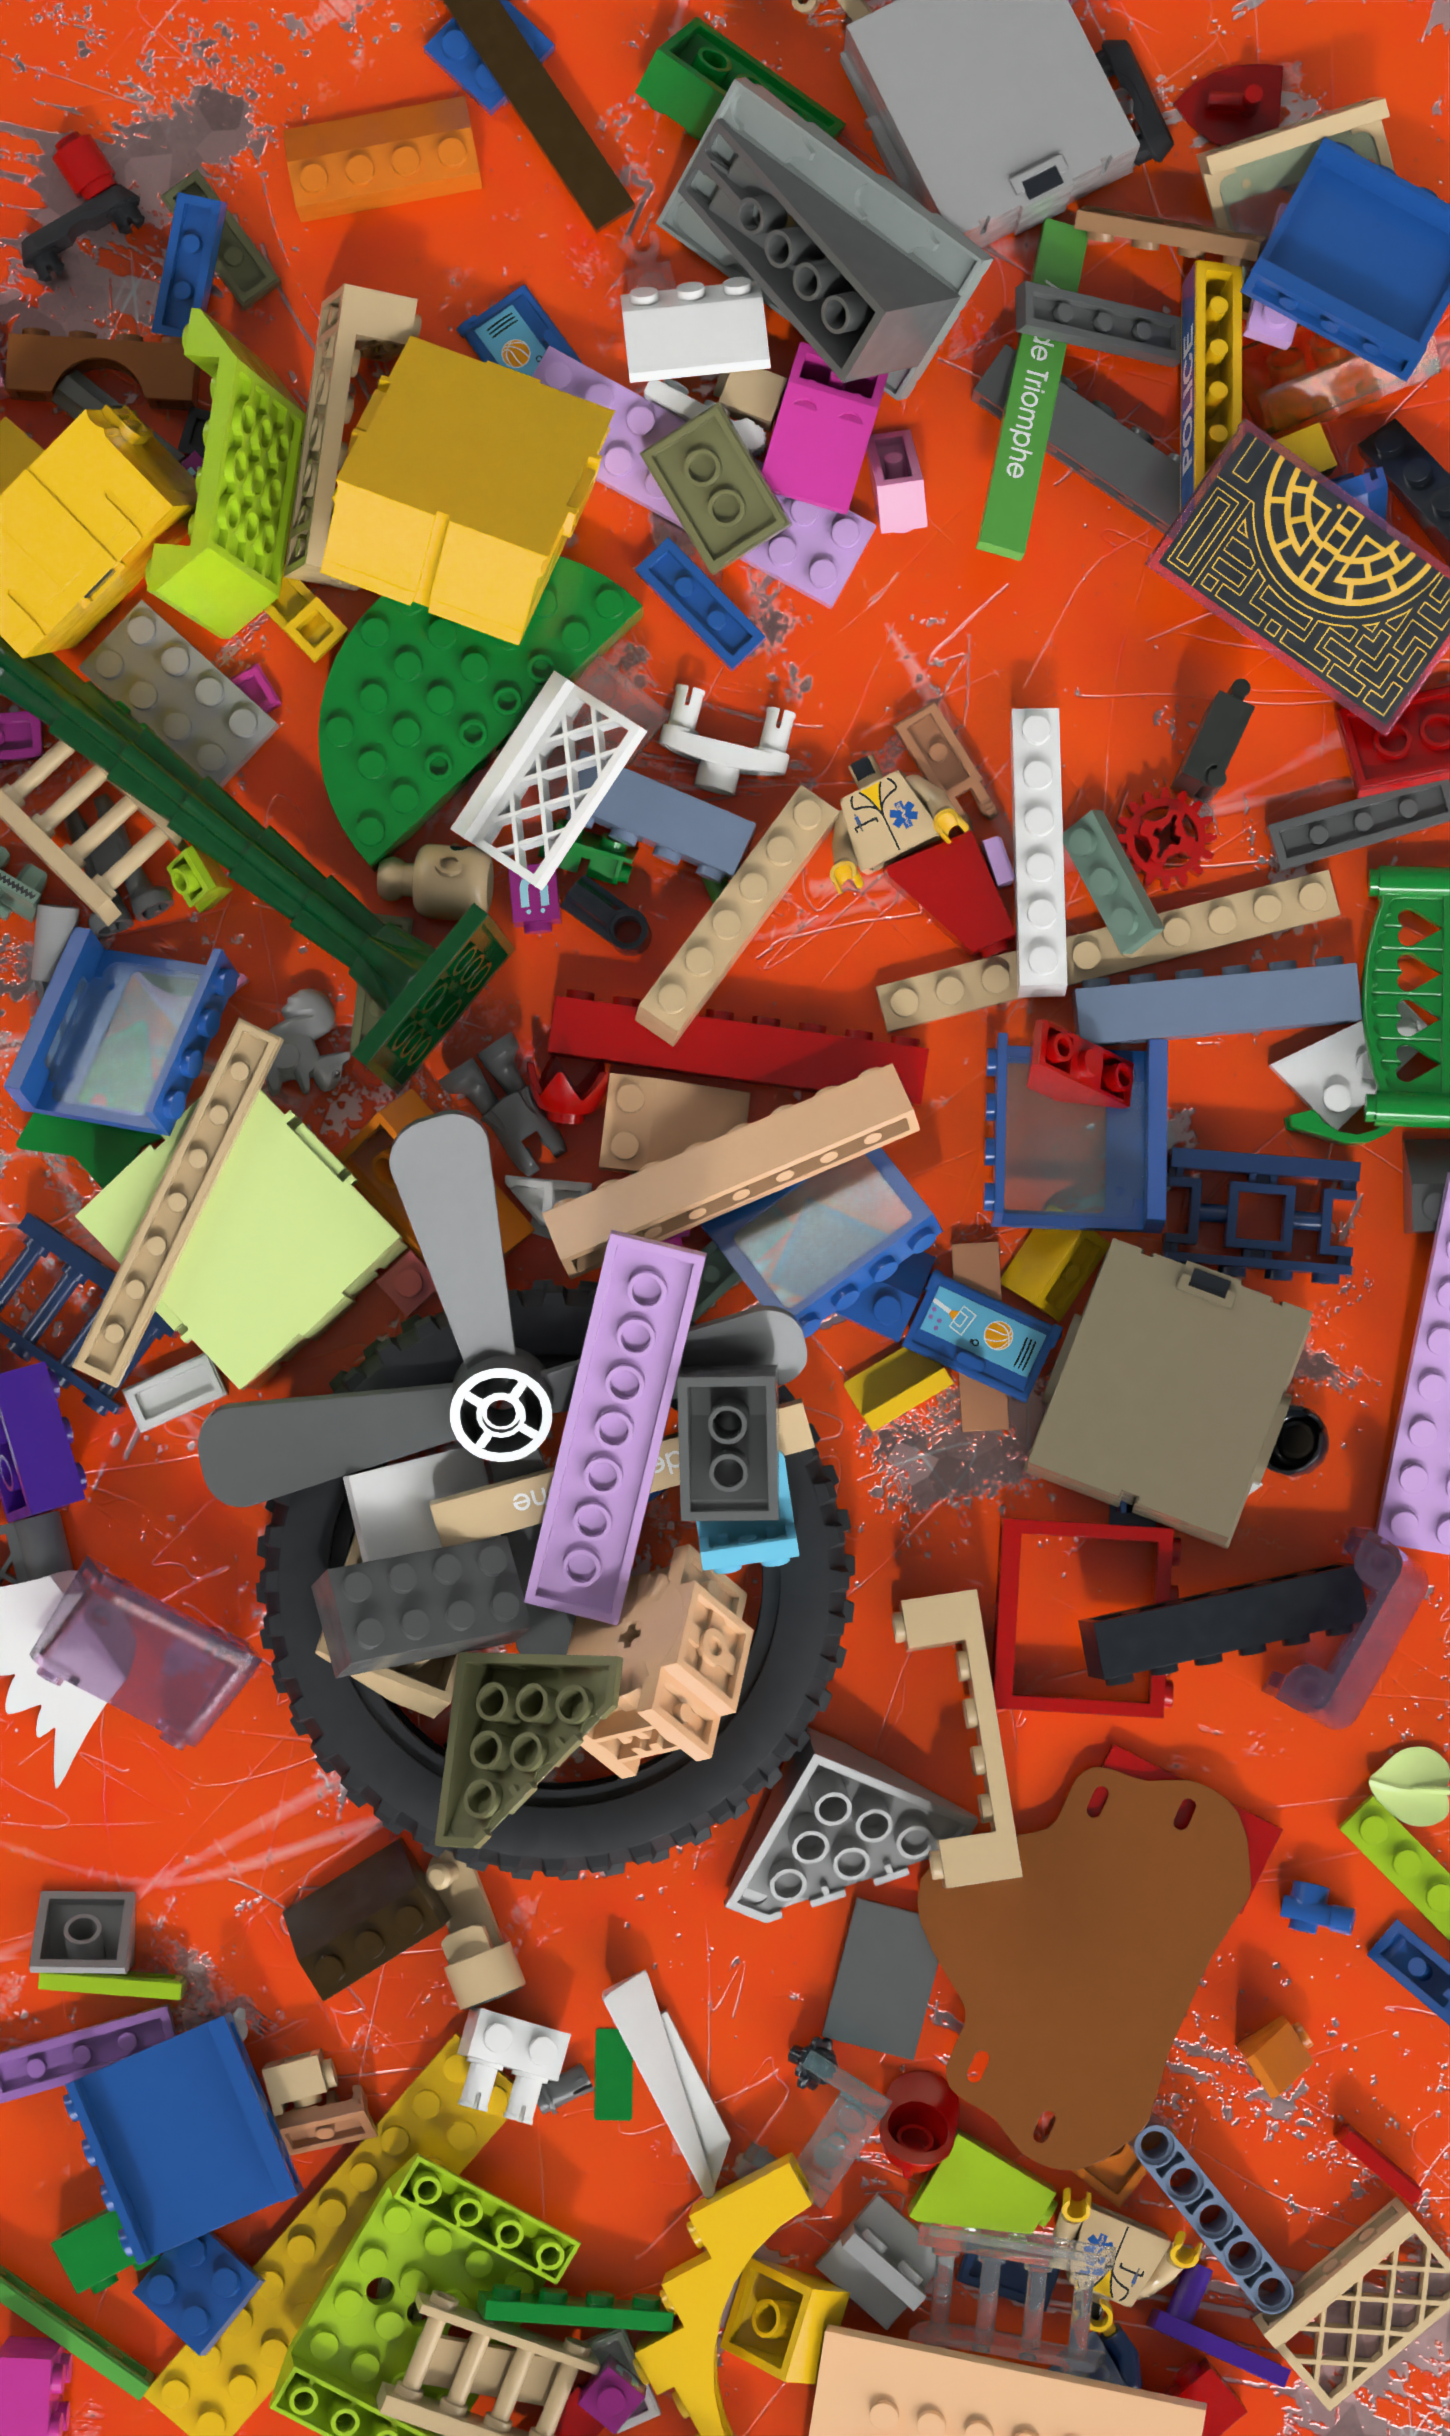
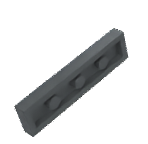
M1024 281L1015 287L1016 332L1172 368L1181 363V317L1029 281Z
M1447 779L1362 797L1267 825L1265 829L1278 872L1449 823L1450 781Z

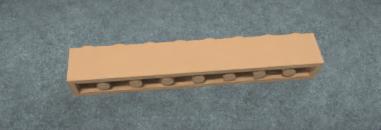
M893 1063L882 1068L873 1067L862 1072L858 1078L845 1084L825 1087L818 1091L814 1097L796 1105H783L775 1109L770 1116L756 1122L736 1125L727 1134L714 1140L694 1143L687 1147L683 1153L665 1161L650 1162L643 1166L639 1172L623 1179L608 1180L600 1184L595 1191L581 1197L561 1200L552 1209L543 1212L542 1216L558 1256L571 1280L602 1267L611 1230L663 1241L915 1133L920 1128L914 1109Z

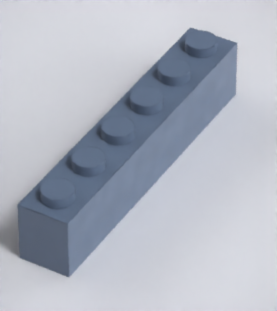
M1331 956L1315 959L1316 967L1297 968L1296 960L1268 963L1269 971L1250 973V965H1234L1222 967V975L1204 977L1203 969H1190L1175 972V980L1157 981L1156 973L1128 976L1129 984L1110 985V978L1082 980V988L1074 989L1071 993L1075 1035L1102 1047L1145 1043L1149 1039L1178 1040L1356 1023L1362 1019L1357 963L1344 964L1343 956Z

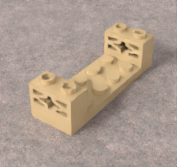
M344 283L321 304L285 562V578L352 591L360 589L358 586L320 573L331 525V516H333L335 507L332 496L336 490L337 470H341L347 457L348 446L347 442L342 441L344 423L348 424L350 422L354 408V397L348 395L350 377L354 378L356 376L360 357L388 363L402 352L410 335L419 337L421 315L416 314L418 299Z
M977 1589L901 1600L899 1612L892 1613L891 1618L895 1643L904 1642L906 1652L962 1644L963 1651L955 1653L956 1669L959 1682L968 1681L970 1698L962 1701L966 1729L975 1728L978 1746L970 1748L971 1764L974 1776H983L985 1794L977 1795L981 1823L990 1822L991 1832L935 1840L937 1850L928 1851L932 1879H941L943 1888H953L1023 1877Z

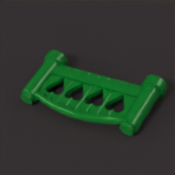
M1379 865L1378 869L1369 868L1368 896L1377 897L1379 907L1368 938L1361 986L1363 1033L1369 1064L1376 1084L1375 1094L1365 1095L1364 1121L1373 1122L1374 1126L1450 1129V867ZM1406 910L1412 911L1440 930L1413 946H1405L1398 939V933L1403 929L1398 920V915ZM1404 955H1410L1440 975L1412 991H1404L1397 983L1398 977L1403 973L1398 967L1397 961ZM1403 1000L1412 1001L1439 1020L1412 1036H1403L1397 1030V1023L1402 1019V1016L1397 1011V1005ZM1401 1046H1411L1437 1063L1438 1066L1410 1082L1401 1081L1396 1075V1069L1402 1062L1398 1059L1396 1051Z

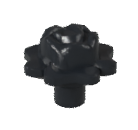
M816 2036L809 2046L803 2048L799 2045H794L790 2049L788 2061L797 2065L795 2069V2076L799 2077L797 2087L801 2089L808 2087V2089L813 2091L819 2084L825 2085L830 2083L831 2076L837 2071L838 2067L835 2052L832 2050L833 2042L831 2039L825 2038L822 2040V2038Z

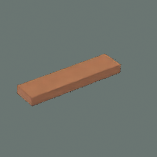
M999 1243L951 1244L952 1278L1002 1302ZM958 1372L961 1432L1009 1430L1007 1395Z

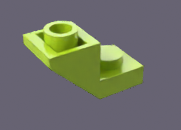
M195 846L184 849L166 867L176 891L183 896L189 908L195 906L199 914L215 907L233 890L218 862Z

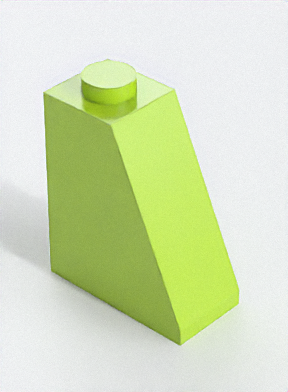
M957 2127L954 2146L949 2157L928 2171L909 2203L907 2210L909 2217L918 2222L1032 2235L1038 2224L1042 2227L1047 2225L1057 2208L1058 2202L1053 2200L1056 2192L1052 2184Z

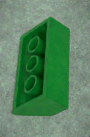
M695 17L657 48L635 91L636 94L647 101L652 109L669 116L683 126L691 137L701 141L733 80L744 77L754 84L762 85L805 121L814 122L835 140L846 126V123L698 17Z

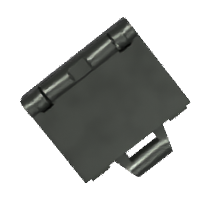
M1237 679L1227 693L1219 690L1202 717L1170 789L1179 793L1184 790L1187 792V797L1196 798L1202 803H1208L1225 784L1227 779L1225 771L1255 706L1243 701L1251 690L1247 680Z

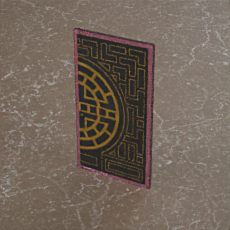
M1245 418L1238 425L1237 430L1145 562L1147 567L1386 737L1393 730L1396 722L1450 646V568Z

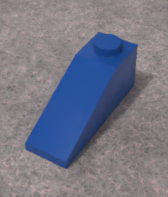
M1396 1919L1369 1951L1367 1956L1450 2026V1963Z

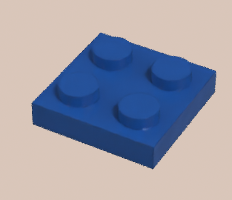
M499 0L542 64L555 51V44L508 0ZM453 18L423 47L424 53L489 115L492 116L507 100Z
M211 2231L165 2251L132 2293L199 2356H206L266 2280L217 2234Z

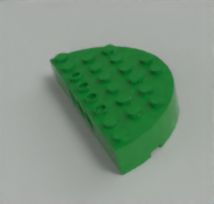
M560 556L519 646L428 613L429 607L416 602H412L411 606L381 596L366 611L345 639L332 665L320 707L318 739L323 781L330 803L348 838L359 855L374 872L378 870L379 862L382 859L392 857L469 783L476 772L484 769L500 754L554 671L572 683L576 682L644 617L643 606L633 596L605 575L581 563Z

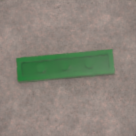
M494 2284L492 2291H478L476 2309L484 2320L672 2332L674 2312H667L663 2302H661V2297L652 2294L637 2293L633 2294L632 2300L614 2299L615 2294L611 2292L589 2290L586 2292V2297L568 2296L567 2290L555 2287H542L539 2294L521 2293V2287L510 2284Z

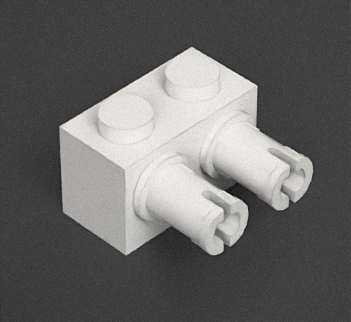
M483 2008L469 2009L457 2054L466 2056V2061L471 2063L458 2104L487 2112L497 2071H503L504 2067L512 2070L511 2074L516 2076L503 2117L532 2125L542 2084H547L548 2080H559L571 2034Z

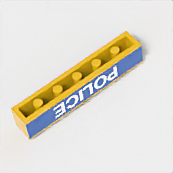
M1196 260L1181 287L1180 530L1242 441V293L1240 292L1242 289V267Z

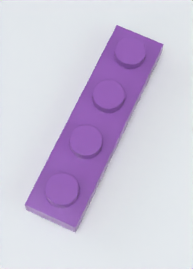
M169 2003L0 2052V2104L63 2086L177 2036Z

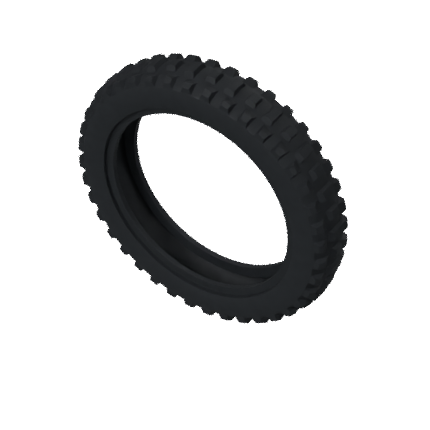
M552 1279L534 1280L531 1290L519 1291L518 1289H508L515 1347L531 1353L546 1369L581 1359L598 1282L580 1280L577 1289H567L563 1285H554ZM444 1309L443 1312L434 1316L428 1315L424 1318L415 1314L401 1322L402 1333L398 1336L388 1337L382 1342L376 1339L363 1350L366 1360L358 1367H353L349 1372L341 1370L331 1380L329 1385L333 1390L332 1394L453 1383L455 1374L464 1361ZM691 1321L690 1326L696 1325L695 1322ZM785 1385L778 1388L779 1404L795 1400ZM678 1398L672 1399L671 1407L678 1411ZM810 1423L813 1441L816 1444L821 1438L813 1424ZM816 1446L815 1448L784 1456L799 1557H792L788 1563L780 1566L766 1567L762 1565L760 1610L756 1630L750 1645L736 1713L721 1716L713 1755L710 1759L695 1761L682 1749L665 1752L640 1765L637 1776L622 1779L615 1774L589 1781L566 1783L540 1782L537 1785L538 1789L513 1815L508 1814L491 1832L492 1837L480 1849L435 1846L446 1749L435 1743L416 1727L396 1703L387 1700L351 1676L335 1679L332 1664L315 1654L322 1626L311 1586L327 1569L343 1567L345 1565L356 1533L344 1485V1476L266 1502L265 1508L273 1514L271 1523L266 1526L265 1535L258 1537L256 1555L265 1558V1568L260 1571V1582L256 1583L257 1602L266 1604L267 1614L263 1618L264 1629L260 1630L263 1649H273L275 1655L271 1665L274 1671L272 1679L278 1693L288 1694L291 1700L289 1709L293 1715L290 1722L298 1736L309 1734L312 1739L310 1748L317 1756L315 1760L326 1774L334 1770L341 1777L340 1783L348 1790L346 1797L358 1808L368 1803L374 1808V1816L383 1822L382 1826L396 1835L405 1829L412 1833L413 1840L423 1844V1851L438 1858L446 1850L453 1853L455 1860L466 1863L468 1868L484 1872L488 1864L496 1865L500 1871L511 1872L512 1878L531 1880L534 1871H542L546 1877H559V1880H578L580 1870H589L591 1873L604 1871L607 1877L624 1873L625 1863L633 1861L639 1865L648 1861L654 1864L669 1858V1848L675 1845L681 1847L689 1842L696 1846L711 1838L710 1827L715 1823L722 1825L731 1817L736 1820L750 1809L747 1799L752 1794L757 1795L764 1787L772 1789L783 1776L779 1766L783 1761H789L795 1751L801 1752L811 1738L805 1730L808 1723L813 1721L818 1711H826L832 1698V1693L826 1689L828 1681L833 1680L836 1668H842L847 1649L840 1646L839 1643L841 1635L844 1633L845 1623L853 1622L854 1602L846 1600V1591L849 1589V1577L855 1575V1556L845 1554L844 1544L846 1541L844 1531L850 1529L851 1525L848 1510L837 1508V1494L834 1486L839 1483L834 1466H823ZM388 1462L361 1471H357L348 1475L384 1467L388 1464Z

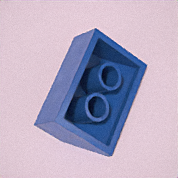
M808 1199L769 1284L801 1299H805L889 1235ZM925 1252L913 1253L898 1264L897 1270L889 1278L881 1282H874L860 1293L854 1304L844 1310H836L833 1314L896 1343L899 1342L919 1300L936 1257Z

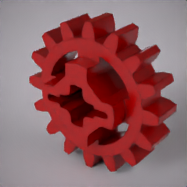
M1168 787L1161 789L1159 799H1154L1149 791H1145L1142 794L1143 806L1140 807L1133 801H1130L1126 806L1129 814L1132 816L1131 819L1119 817L1116 825L1124 829L1125 834L1116 836L1121 846L1125 847L1124 852L1136 874L1140 872L1145 875L1143 879V887L1148 888L1154 879L1160 880L1162 891L1169 889L1172 879H1175L1177 884L1183 888L1188 884L1186 873L1190 872L1192 875L1199 877L1204 871L1198 861L1210 862L1214 856L1212 852L1205 849V845L1212 844L1217 840V835L1205 832V828L1213 822L1212 816L1200 818L1197 813L1203 803L1199 800L1191 806L1186 804L1187 792L1184 790L1181 791L1176 799L1170 798ZM1167 809L1164 817L1154 822L1148 819H1141L1151 811ZM1184 817L1190 822L1195 838L1187 836L1182 824ZM1172 821L1170 840L1175 842L1176 845L1170 844L1158 858L1160 839L1153 836V834L1159 835ZM1134 838L1136 841L1143 843L1148 855L1146 862L1138 854ZM1174 857L1189 860L1178 868L1163 870L1166 861Z

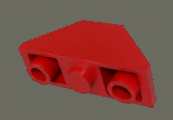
M1045 1019L1036 1020L1030 1043L1027 1088L1057 1102L1120 1109L1130 1108L1134 1063Z

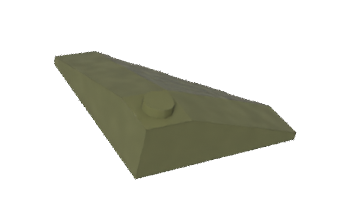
M458 1652L435 1846L480 1849L492 1837L491 1832L508 1814L513 1815L538 1789L537 1785L554 1767L559 1768L584 1742L583 1737L601 1719L606 1720L618 1707L623 1666L622 1657Z

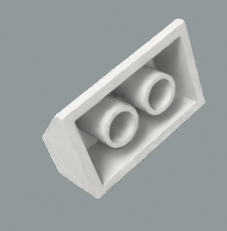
M733 277L725 280L723 284L704 286L700 282H686L678 285L676 289L661 291L654 287H639L631 290L630 294L620 295L630 383L771 368L761 287L749 278Z

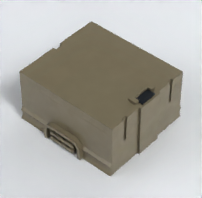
M1113 1238L1109 1250L1106 1251L1083 1314L1082 1316L1074 1314L1042 1398V1404L1048 1406L1025 1463L1024 1472L1115 1507H1119L1122 1500L1134 1506L1132 1513L1228 1549L1253 1483L1257 1485L1261 1483L1292 1401L1293 1395L1287 1393L1311 1329L1309 1322L1313 1312L1284 1301L1278 1305L1273 1303L1274 1299L1271 1296L1241 1286L1242 1280L1188 1260L1185 1265L1155 1253L1147 1256L1142 1248Z

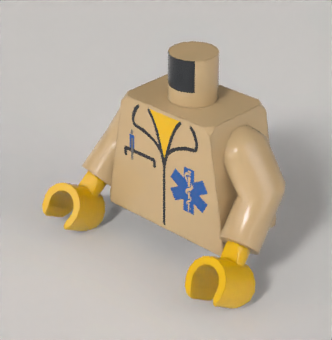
M874 756L864 757L848 766L859 790L840 800L842 810H840L834 824L832 841L834 866L830 870L829 877L838 894H843L842 885L848 879H853L856 887L860 889L863 887L864 881L857 870V866L862 873L870 875L940 839L950 844L952 841L948 837V833L952 827L959 825L966 832L969 826L955 811L945 791L920 775L907 776L899 770L883 777Z
M1069 2187L1063 2190V2204L1053 2230L1058 2264L1066 2270V2276L1070 2283L1083 2288L1074 2313L1084 2318V2309L1086 2308L1091 2318L1099 2321L1102 2320L1105 2313L1099 2299H1105L1108 2302L1111 2300L1130 2308L1136 2300H1147L1172 2282L1184 2268L1195 2266L1203 2246L1199 2242L1195 2248L1184 2247L1183 2243L1186 2233L1179 2231L1175 2236L1172 2247L1169 2248L1171 2241L1165 2232L1091 2202L1090 2192L1086 2193V2198H1083L1082 2201H1074L1071 2199V2188Z

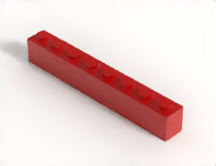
M567 989L566 997L555 995L547 1050L551 1056L817 1093L828 1086H840L858 1078L867 1069L873 1067L882 1068L893 1063L912 1107L919 1108L922 1103L929 1048L919 1047L920 1039L892 1036L891 1043L873 1041L874 1033L855 1029H846L844 1037L826 1034L827 1026L800 1022L798 1030L781 1028V1020L776 1018L753 1016L752 1023L733 1021L734 1013L706 1009L705 1017L696 1015L673 1047L635 1021L638 1006L641 1003L640 999L613 996L612 1003L594 1001L595 993Z

